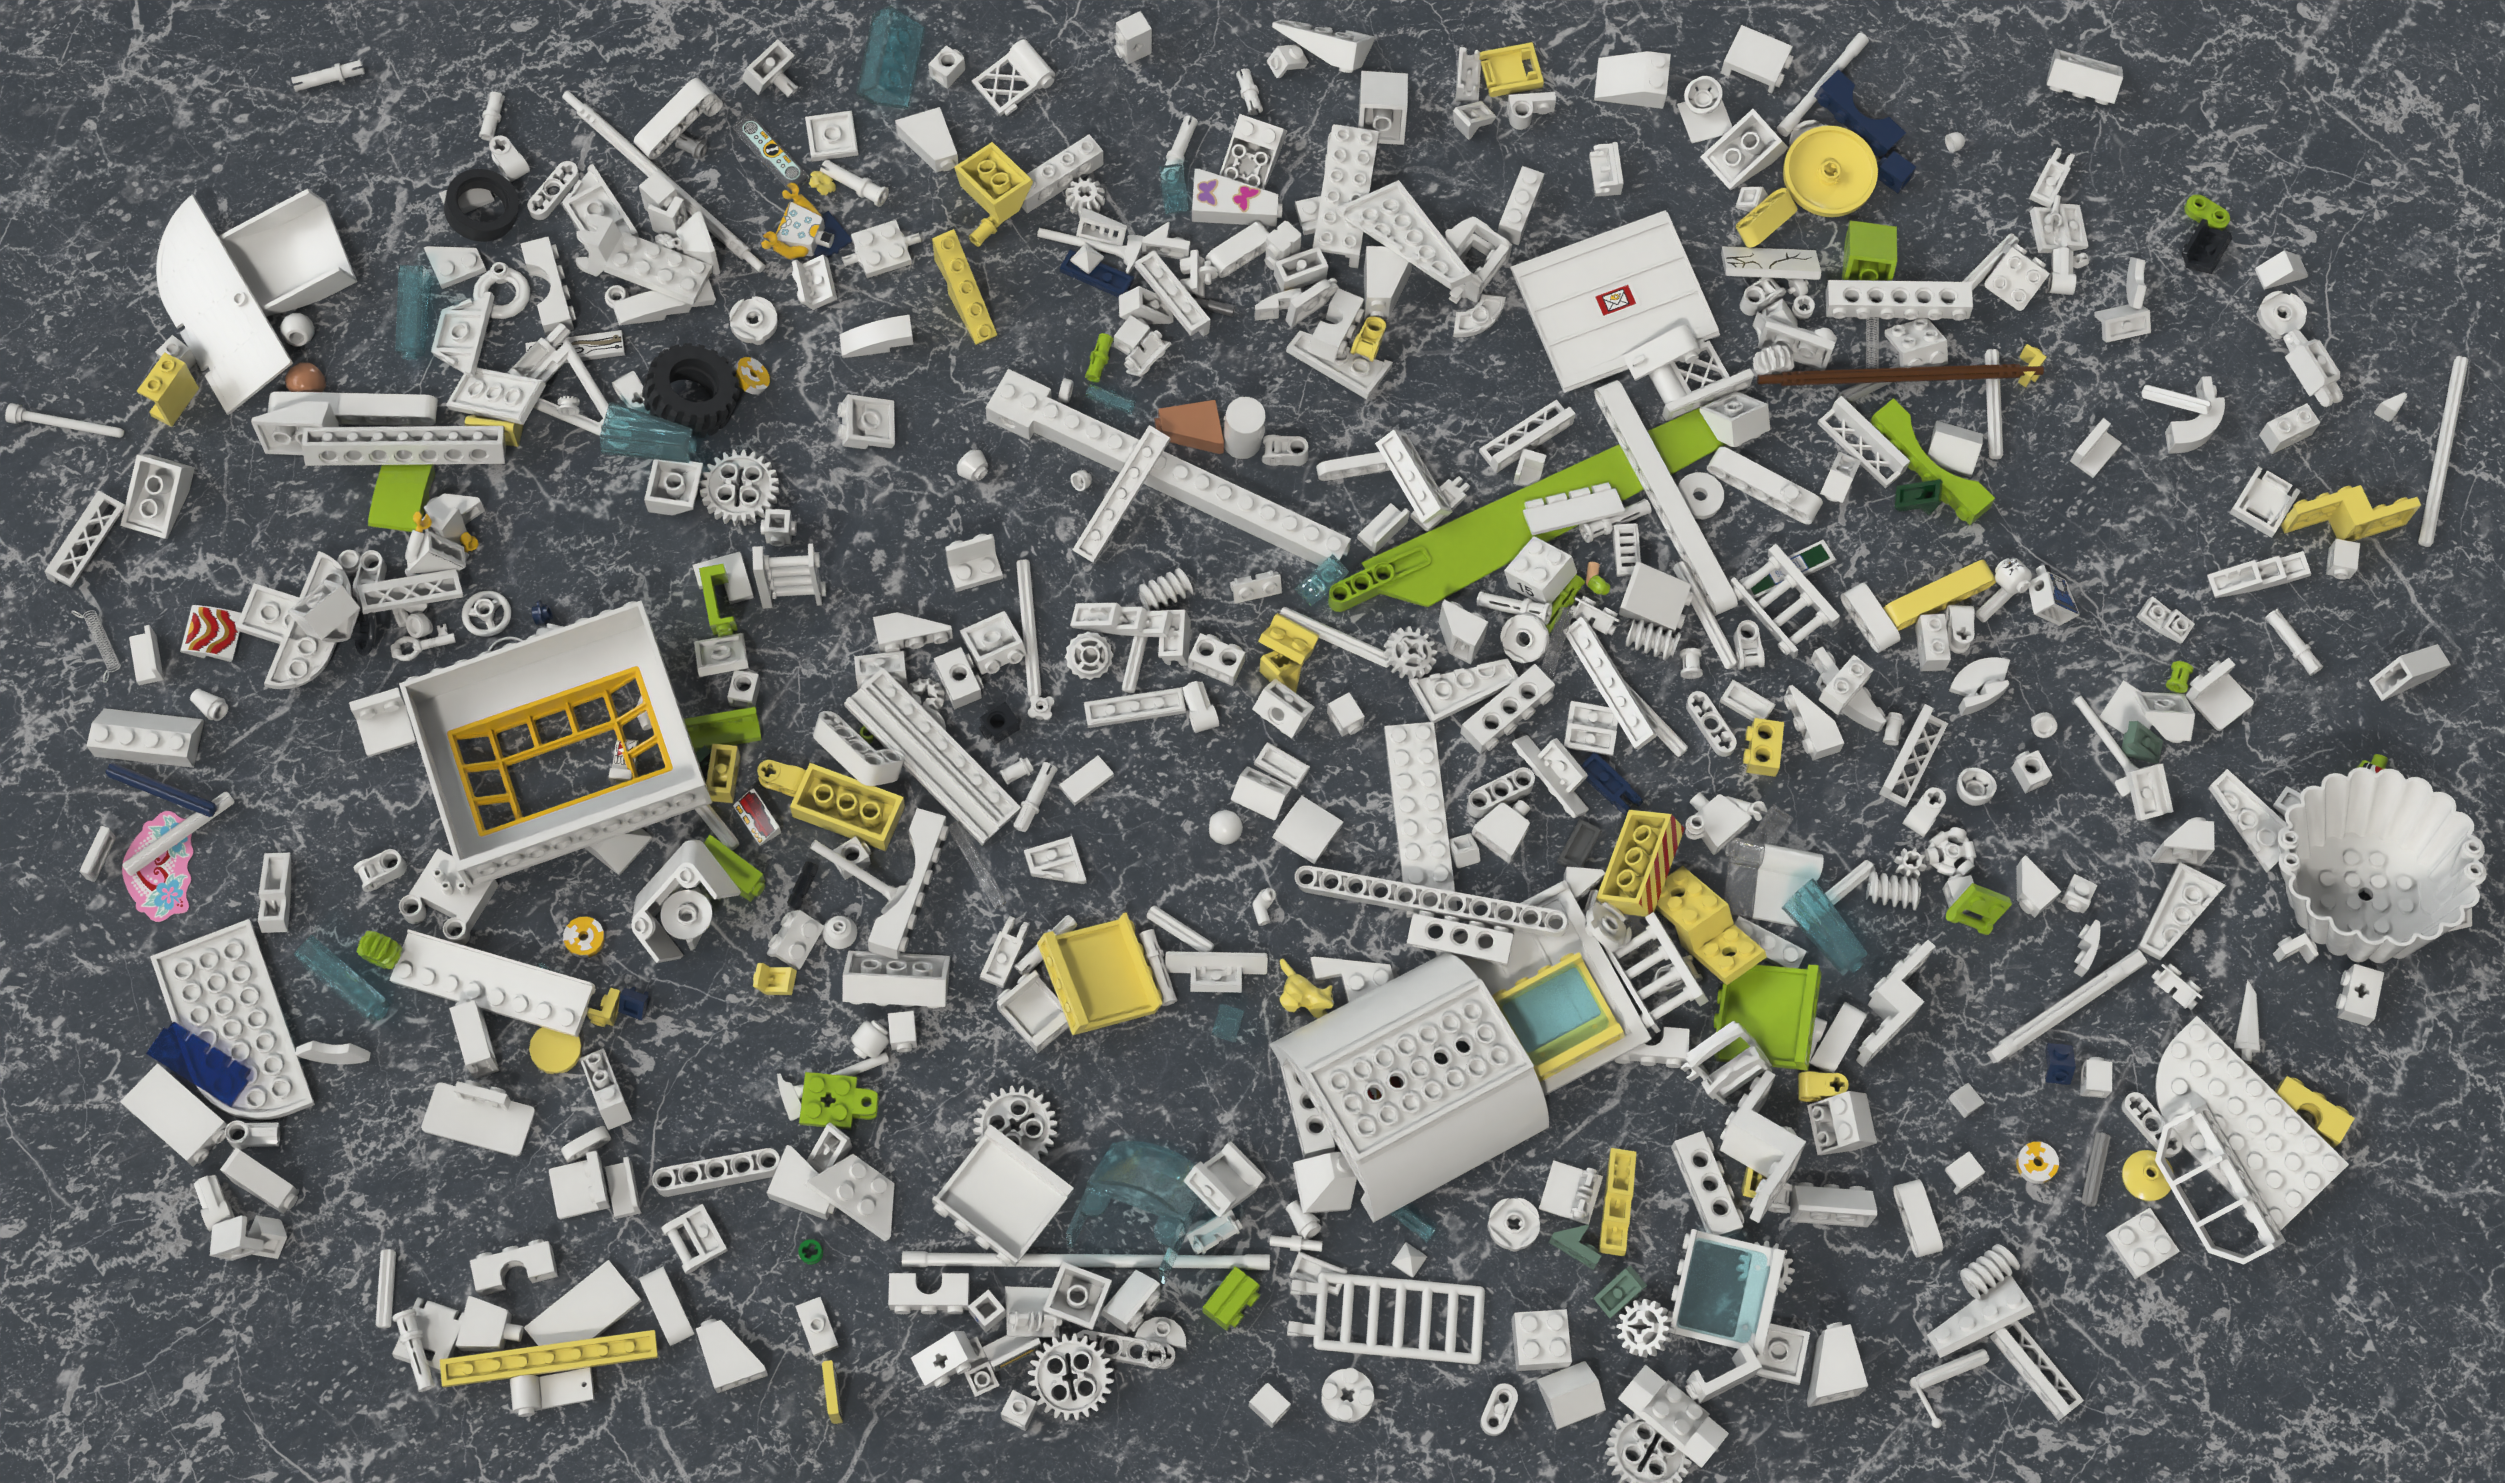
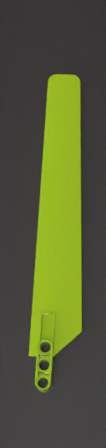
M1700 407L1647 431L1670 475L1716 451L1719 447L1727 445L1717 440L1700 413ZM1618 444L1361 562L1364 568L1363 571L1331 586L1328 599L1329 607L1336 612H1342L1379 594L1430 607L1512 562L1533 536L1547 543L1578 526L1574 525L1532 535L1523 514V510H1526L1525 502L1542 498L1544 505H1547L1546 497L1565 493L1568 500L1570 499V491L1586 487L1589 488L1590 494H1593L1592 486L1608 482L1611 489L1616 488L1622 502L1644 490L1623 449ZM1379 574H1385L1389 578L1386 580H1381L1377 576ZM1358 584H1363L1367 588L1365 590H1359L1355 586ZM1341 594L1345 597V599L1337 600L1334 598V596Z

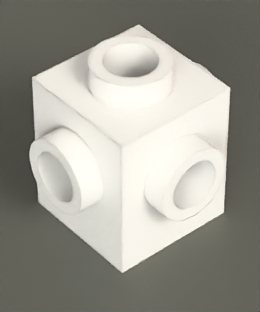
M766 509L765 520H761V534L765 535L766 543H770L773 546L791 544L792 536H796L797 522L792 520L791 511Z

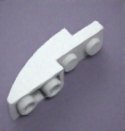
M1822 646L1814 651L1810 659L1820 673L1816 685L1821 692L1839 672L1833 655L1830 652H1826ZM1862 687L1841 711L1855 722L1876 732L1882 730L1886 723L1884 712L1880 707L1875 706L1871 700V694L1866 687Z

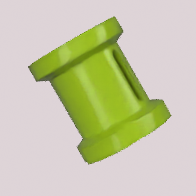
M2183 661L2173 662L2171 665L2172 674L2166 682V687L2173 692L2185 693L2188 690L2187 682L2189 675L2193 673L2194 668L2189 663Z

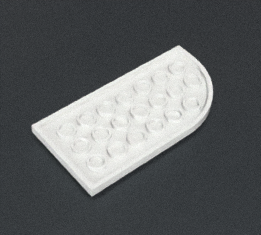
M250 919L150 956L189 1073L195 1085L207 1100L230 1115L248 1120L281 1118L315 1105L299 1057L295 1055L296 1048Z
M2198 1016L2180 1031L2166 1048L2157 1069L2155 1082L2156 1101L2160 1115L2167 1123H2170L2193 1109L2206 1104L2280 1231L2349 1165ZM2191 1117L2172 1127L2181 1138L2182 1147L2201 1165L2215 1159L2214 1154H2211L2206 1149L2205 1139L2201 1132L2194 1128ZM2217 1164L2206 1169L2235 1198L2231 1191L2232 1185L2228 1178L2221 1174Z

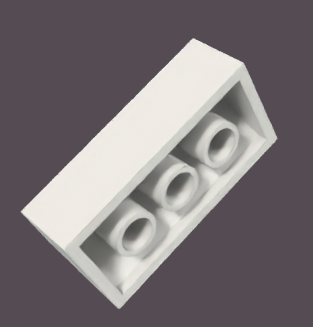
M104 708L91 724L87 748L94 757L194 768L204 720Z
M848 951L843 972V1002H850L852 1004L875 1003L879 1006H886L888 1004L902 1005L904 1007L927 1006L933 1009L945 1007L948 995L950 956L900 953L897 960L873 952Z

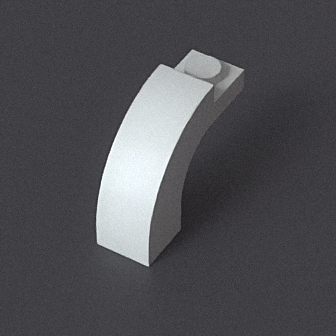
M2211 376L2201 377L2196 385L2197 398L2211 402L2212 407L2209 414L2199 413V416L2193 420L2171 422L2165 431L2169 454L2189 452L2202 446L2210 439L2221 422L2225 409L2224 397L2216 398L2217 389L2212 384Z

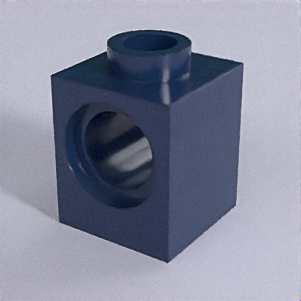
M1893 151L1888 158L1884 156L1878 163L1877 179L1899 194L1912 179L1916 166Z

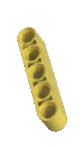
M1979 560L1890 602L1883 609L1899 631L1917 623L1920 615L1936 614L1946 609L1948 605H1955L1990 588L1996 583L1995 576L1986 561Z

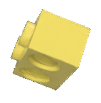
M1754 718L1752 725L1747 726L1745 740L1749 741V749H1745L1743 763L1747 764L1746 773L1776 777L1780 769L1784 722ZM1764 732L1768 734L1769 739L1761 738L1758 733ZM1756 756H1764L1767 762H1760Z

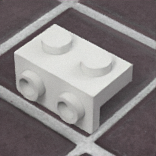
M821 255L803 264L798 260L792 261V276L797 283V297L802 304L815 310L837 300L831 269L826 256Z
M801 910L788 912L783 917L779 933L775 934L768 944L769 950L767 955L777 957L795 970H800L822 932L824 925Z

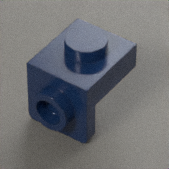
M2047 1043L2045 1052L2048 1068L2045 1081L2047 1083L2070 1085L2076 1068L2073 1046Z

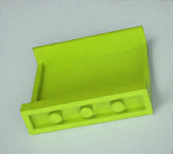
M1808 964V969L1755 965L1730 984L1726 985L1723 983V989L1718 990L1717 996L1720 1010L1714 1016L1716 1032L1732 1021H1735L1742 1025L1757 1041L1772 1064L1771 1067L1808 1071L1822 975L1819 965ZM1738 1037L1715 1053L1714 1057L1718 1062H1729L1749 1048L1750 1045L1744 1039Z

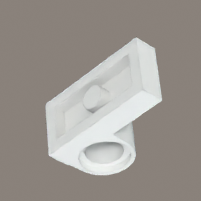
M1555 92L1509 95L1507 113L1510 125L1515 129L1523 130L1529 127L1532 113L1547 114L1554 112L1556 103Z

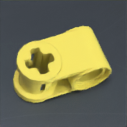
M1376 316L1367 318L1360 333L1357 334L1350 353L1353 355L1355 353L1360 354L1373 362L1382 343L1386 328L1385 321Z
M765 760L759 764L757 772L759 782L764 788L795 797L806 770L773 760ZM770 771L774 773L770 774L769 777H765V775H768Z
M1801 1072L1798 1074V1099L1804 1102H1816L1844 1093L1848 1090V1080L1839 1073ZM1833 1083H1837V1087L1840 1088L1838 1092L1835 1091L1834 1087H1831Z

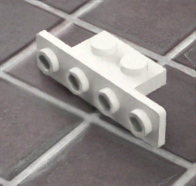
M1528 735L1515 739L1512 742L1517 753L1525 759L1534 774L1544 782L1549 792L1558 799L1568 814L1576 818L1589 810L1574 792L1588 775L1558 738L1551 740L1542 751H1540Z
M1167 951L1165 956V966L1168 973H1191L1190 992L1242 993V974H1267V953Z

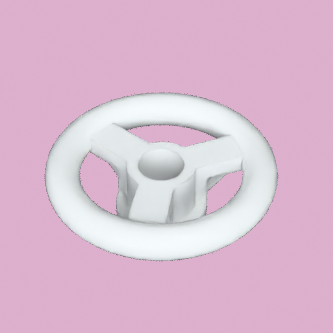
M482 591L472 595L462 609L464 626L472 634L480 637H490L499 634L507 627L511 619L509 602L504 596L494 591ZM502 605L504 616L502 621L495 627L493 621L494 613ZM489 610L487 614H482L483 611ZM469 616L478 617L485 621L488 629L484 630L475 627L471 623Z

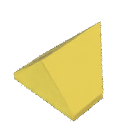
M1277 651L1263 655L1260 659V673L1269 682L1276 678L1296 693L1302 665Z

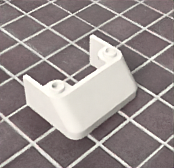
M700 840L684 842L636 896L631 924L632 930L656 963L681 959L684 956L655 918L668 897L676 893L682 886L693 888L700 882L714 899L738 896L741 893L719 862Z

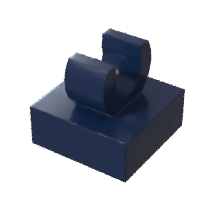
M634 986L630 989L624 988L620 994L618 1012L642 1021L646 1015L649 992L645 991L644 994L638 993Z

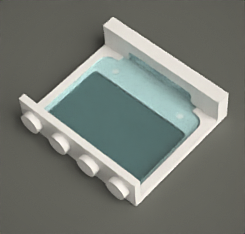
M1692 1229L1691 1234L1686 1233L1683 1243V1249H1686L1687 1253L1685 1260L1680 1259L1677 1275H1681L1679 1286L1674 1285L1671 1300L1676 1301L1674 1312H1668V1317L1673 1319L1668 1324V1327L1674 1329V1332L1671 1333L1736 1349L1749 1343L1754 1353L1764 1355L1786 1251Z

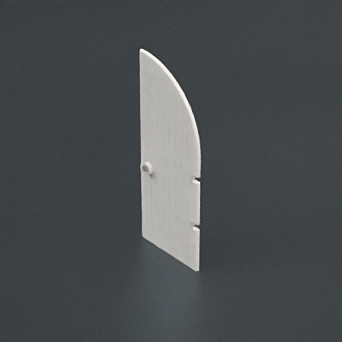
M192 194L174 213L162 236L156 264L157 285L163 305L176 328L185 326L180 335L187 347L192 351L201 371L209 367L210 371L205 375V378L226 414L229 415L292 365L293 362L197 199Z

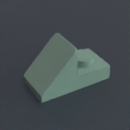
M2129 721L2128 730L2124 734L2121 749L2127 757L2156 764L2159 763L2163 740L2139 721Z
M1589 1225L1553 1233L1549 1241L1550 1244L1592 1270L1595 1269L1601 1255L1598 1254V1250L1588 1243L1584 1245L1580 1243Z
M1630 1265L1593 1299L1606 1315L1612 1318L1639 1297V1293L1647 1285Z

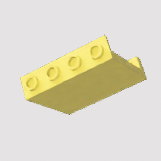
M1123 913L1115 921L1056 936L1053 931L1047 932L1042 935L1037 943L1072 1035L1155 1014L1163 1004L1162 994L1155 986L1152 969L1150 966H1147L1143 946L1141 943H1138L1135 935V926L1129 920L1127 913Z

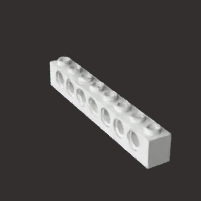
M503 426L303 427L302 451L305 466L505 464L506 442Z

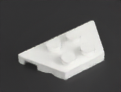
M593 164L589 165L586 175L582 180L577 181L573 191L562 201L564 209L579 231L595 232L596 229L588 225L585 217L590 214H597L613 219L621 234L626 232L639 237L637 230Z
M492 292L484 293L485 297L473 302L471 299L462 301L459 305H452L442 309L431 349L435 357L473 378L495 297Z
M854 1154L849 1155L805 1182L804 1185L882 1240L887 1241L891 1237L894 1183Z

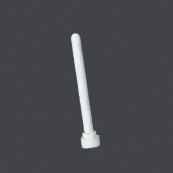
M10 403L6 409L5 418L6 422L18 424L19 422L23 423L25 420L118 438L124 436V430L121 428L30 412L18 404Z

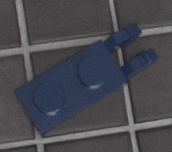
M1594 752L1580 765L1588 775L1585 780L1612 805L1614 804L1625 816L1632 809L1620 798L1622 795L1625 794L1638 807L1643 803L1642 798L1630 787L1631 785L1597 753Z

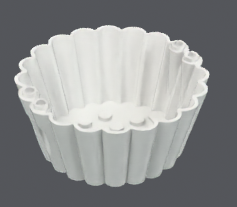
M2363 767L2353 769L2347 777L2342 774L2333 773L2324 777L2321 787L2309 786L2305 788L2300 795V804H2294L2286 810L2285 820L2287 827L2282 828L2277 837L2281 852L2279 867L2285 881L2289 904L2294 909L2297 923L2309 930L2310 938L2315 943L2326 944L2329 952L2334 955L2341 956L2347 954L2355 962H2363L2369 958L2375 963H2384L2392 957L2397 959L2405 958L2461 924L2464 920L2465 912L2479 902L2480 894L2477 886L2487 876L2486 868L2478 861L2485 852L2484 845L2480 839L2471 835L2474 831V823L2468 815L2456 811L2455 800L2446 793L2433 792L2432 786L2423 778L2411 777L2405 779L2399 771L2394 769H2383L2375 774L2372 770ZM2364 890L2372 899L2368 901L2362 900L2358 893Z

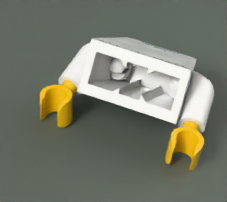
M419 511L415 512L413 520L417 527L416 530H412L405 553L408 566L405 570L406 576L410 577L456 569L458 574L466 567V560L469 557L468 552L478 548V540L468 532H464L460 537V542L464 546H461L430 531L423 533L424 529L431 526V519L426 514L424 520H422V514Z

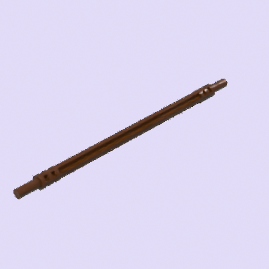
M2020 364L1790 371L1781 372V374L1757 375V384L1801 386L2020 378V376L2025 375L2024 372L2036 371L2034 375H2043L2044 367L2043 365L2020 366Z

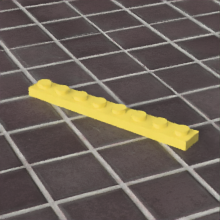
M655 1330L440 1359L442 1387L658 1358Z

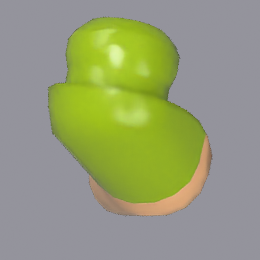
M1589 562L1587 565L1586 585L1596 594L1607 595L1610 591V585L1599 576L1600 564Z

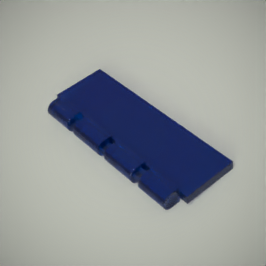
M173 1022L168 1029L163 1028L146 1054L232 1107L249 1083V1080L246 1078L250 1074L251 1069L237 1060H234L227 1067L232 1057L216 1047H213L206 1054L211 1044L194 1033L187 1039L190 1031L176 1022Z

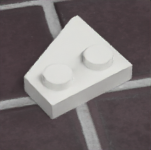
M1072 836L1024 850L1032 877L1078 884L1086 883V877Z

